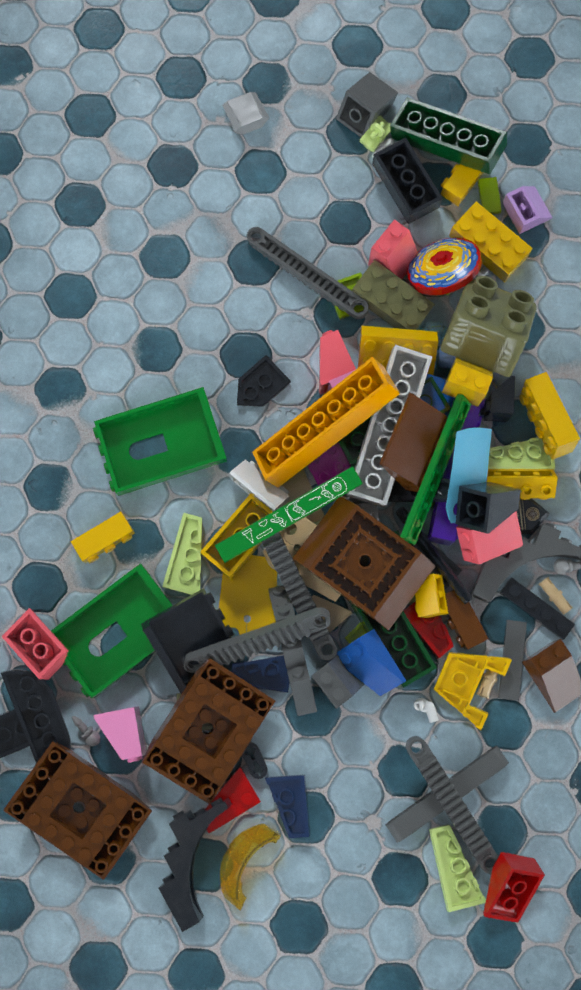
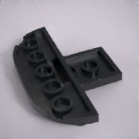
M11 669L1 672L14 709L0 714V758L30 746L37 764L52 741L71 749L69 731L49 684L43 679H38L33 672L27 670Z

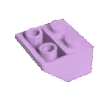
M522 186L506 194L502 202L519 234L552 219L535 186Z

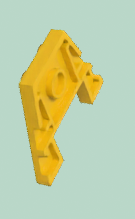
M449 652L434 685V690L461 712L465 718L469 719L479 730H482L488 712L470 705V702L484 670L489 669L505 676L512 659Z

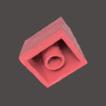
M394 219L371 247L368 265H371L375 259L403 280L407 275L408 265L418 254L410 230Z
M329 330L320 337V395L327 393L329 380L356 370L338 330L334 332Z
M516 511L488 534L462 526L456 527L463 559L467 562L482 564L523 546Z

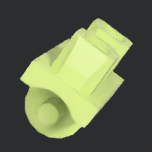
M379 116L361 137L360 143L369 151L375 152L390 134V123L384 120L382 116Z

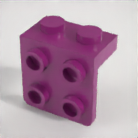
M338 442L307 465L318 486L351 468Z

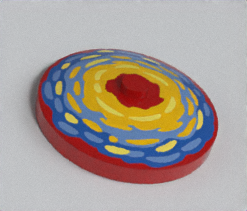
M446 238L438 240L418 251L416 257L408 265L407 276L411 286L419 293L425 295L448 294L466 286L477 276L482 266V256L478 246L468 239Z

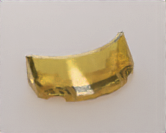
M264 823L250 827L237 835L230 843L221 862L220 884L223 896L240 911L247 898L242 892L243 882H241L246 864L261 847L270 842L276 843L281 837L280 832Z

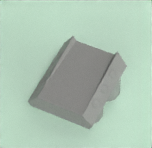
M256 92L246 93L228 100L222 105L232 123L233 131L237 134H246L259 129L269 119Z

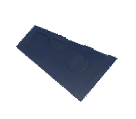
M284 655L232 665V673L255 688L288 693L290 681Z
M305 774L265 777L289 838L310 837Z

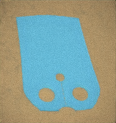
M468 428L456 432L446 511L451 523L456 522L453 508L458 503L459 486L487 482L492 429Z

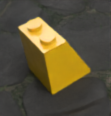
M456 357L442 393L456 398L457 394H462L471 405L478 407L488 392L493 379L492 371Z

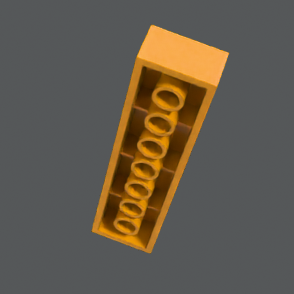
M371 357L256 448L252 453L265 480L279 488L397 397L400 392L385 367L374 357Z

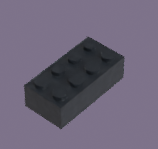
M406 138L374 154L372 165L408 224L440 208L443 198Z

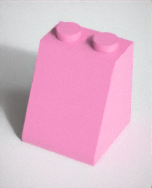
M139 706L94 715L95 721L121 760L127 759L128 763L142 759V756L147 751Z

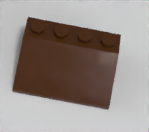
M409 393L379 464L405 490L418 492L448 417L412 393Z

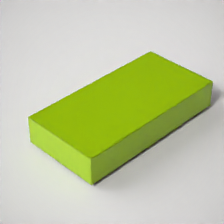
M497 177L478 179L481 205L492 215L501 214L502 209Z

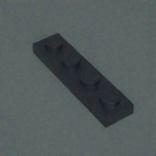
M512 577L500 592L502 596L562 640H565L575 626L572 621Z

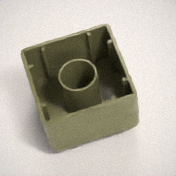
M478 276L464 287L440 350L502 376L510 377L529 339L537 305L534 303L533 296L526 291L514 290L510 293L497 288L498 284L492 278Z

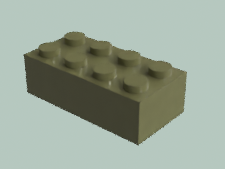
M375 259L352 289V292L367 302L369 310L392 327L398 329L417 330L435 305Z

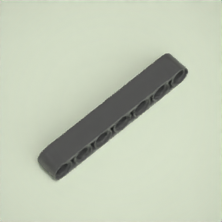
M494 746L449 779L462 798L506 767L509 762L499 747ZM430 791L392 818L385 826L398 843L439 815L444 809L434 793Z

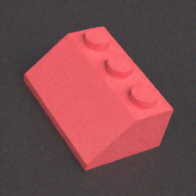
M31 608L1 636L38 679L49 680L62 667L69 651Z

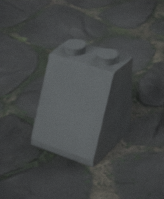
M369 72L346 91L336 120L362 137L379 116L384 117L390 110L398 92Z
M338 655L311 675L312 679L336 709L350 699L364 685L362 681L345 668Z

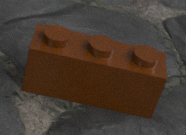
M454 590L445 594L448 614H446L448 620L446 622L451 631L454 630L458 636L456 641L459 647L469 650L488 640L489 638L469 602L464 604Z

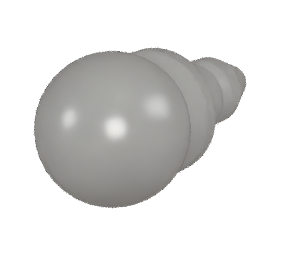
M557 559L553 567L559 574H564L567 571L571 573L573 570L581 569V562H572L571 559Z
M72 716L74 725L82 732L81 737L85 738L86 744L89 746L98 745L101 739L100 734L93 730L91 726L87 727L78 717Z

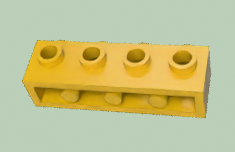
M488 469L487 482L521 489L520 499L522 500L530 498L547 500L555 498L558 477L554 469Z

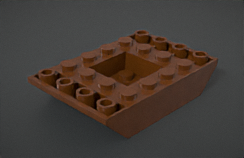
M343 497L338 498L292 558L387 630L391 628L435 568V565L419 550L358 505ZM365 555L370 558L371 563L369 566L363 567L360 565L359 558Z
M209 658L195 672L151 740L142 763L210 805L272 708L275 700ZM211 723L212 730L209 733L202 732L203 724Z
M52 741L3 809L4 812L103 880L152 812L134 793L71 749ZM78 801L85 804V809L82 812L74 810L73 805Z

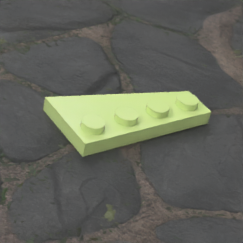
M535 437L528 441H518L510 445L490 448L488 469L555 470V460H552L550 455L545 453L542 439Z
M183 513L163 582V588L189 595L200 590L202 517Z
M447 824L430 828L429 832L447 911L453 912L485 903L486 899L480 891L479 884L470 870V865L461 851L451 826Z

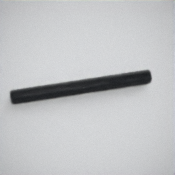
M401 507L396 511V515L405 525L409 513L405 507ZM421 530L417 539L418 544L461 601L467 604L472 600L471 594Z

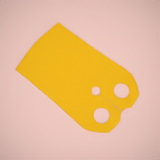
M251 555L232 579L222 573L219 608L225 617L222 621L225 626L230 625L231 628L238 629L239 635L246 633V628L247 632L276 622L268 588L277 586V571L269 566L265 557ZM249 615L251 620L245 622L244 616Z

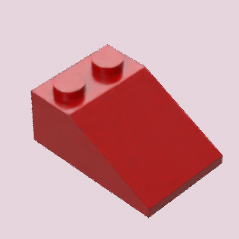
M505 852L500 853L492 868L483 912L484 917L516 923L520 921L545 876L535 858Z

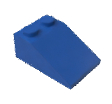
M374 629L337 652L345 668L379 696L384 695L406 681Z

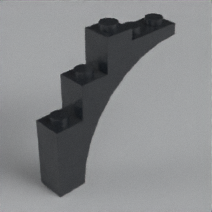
M220 797L211 803V808L205 810L203 807L193 814L191 810L186 813L182 810L173 815L174 820L169 823L178 842L167 848L168 852L164 855L172 874L162 879L163 883L158 889L182 932L198 924L204 917L197 901L194 887L193 869L195 856L201 838L208 826L218 815L232 805L229 797L224 800Z

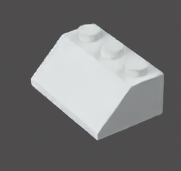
M245 459L229 473L231 480L248 495L250 493L253 494L273 512L283 507L289 500L288 490L283 486L277 488L266 481L263 474L259 471V466L253 461L248 462Z

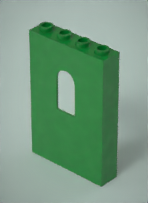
M204 387L94 421L95 427L93 432L95 438H99L101 445H98L101 456H105L106 463H103L104 468L112 479L109 481L110 488L118 496L227 462ZM163 434L168 451L140 460L133 459L130 456L129 448L133 443Z
M141 563L51 630L69 650L63 666L67 665L71 670L69 672L70 676L75 682H80L82 685L80 689L87 698L89 696L91 699L96 698L156 652L145 635L141 623L173 605ZM117 621L127 637L104 655L94 656L89 650L90 641Z

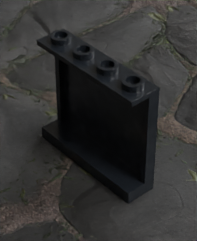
M204 588L141 623L145 635L181 694L195 674L186 671L184 668L186 654L230 639L235 635L230 625L225 626L222 620L225 617L220 608L215 609L213 604L216 601L211 592L207 594ZM193 660L189 663L192 665H196L199 662Z

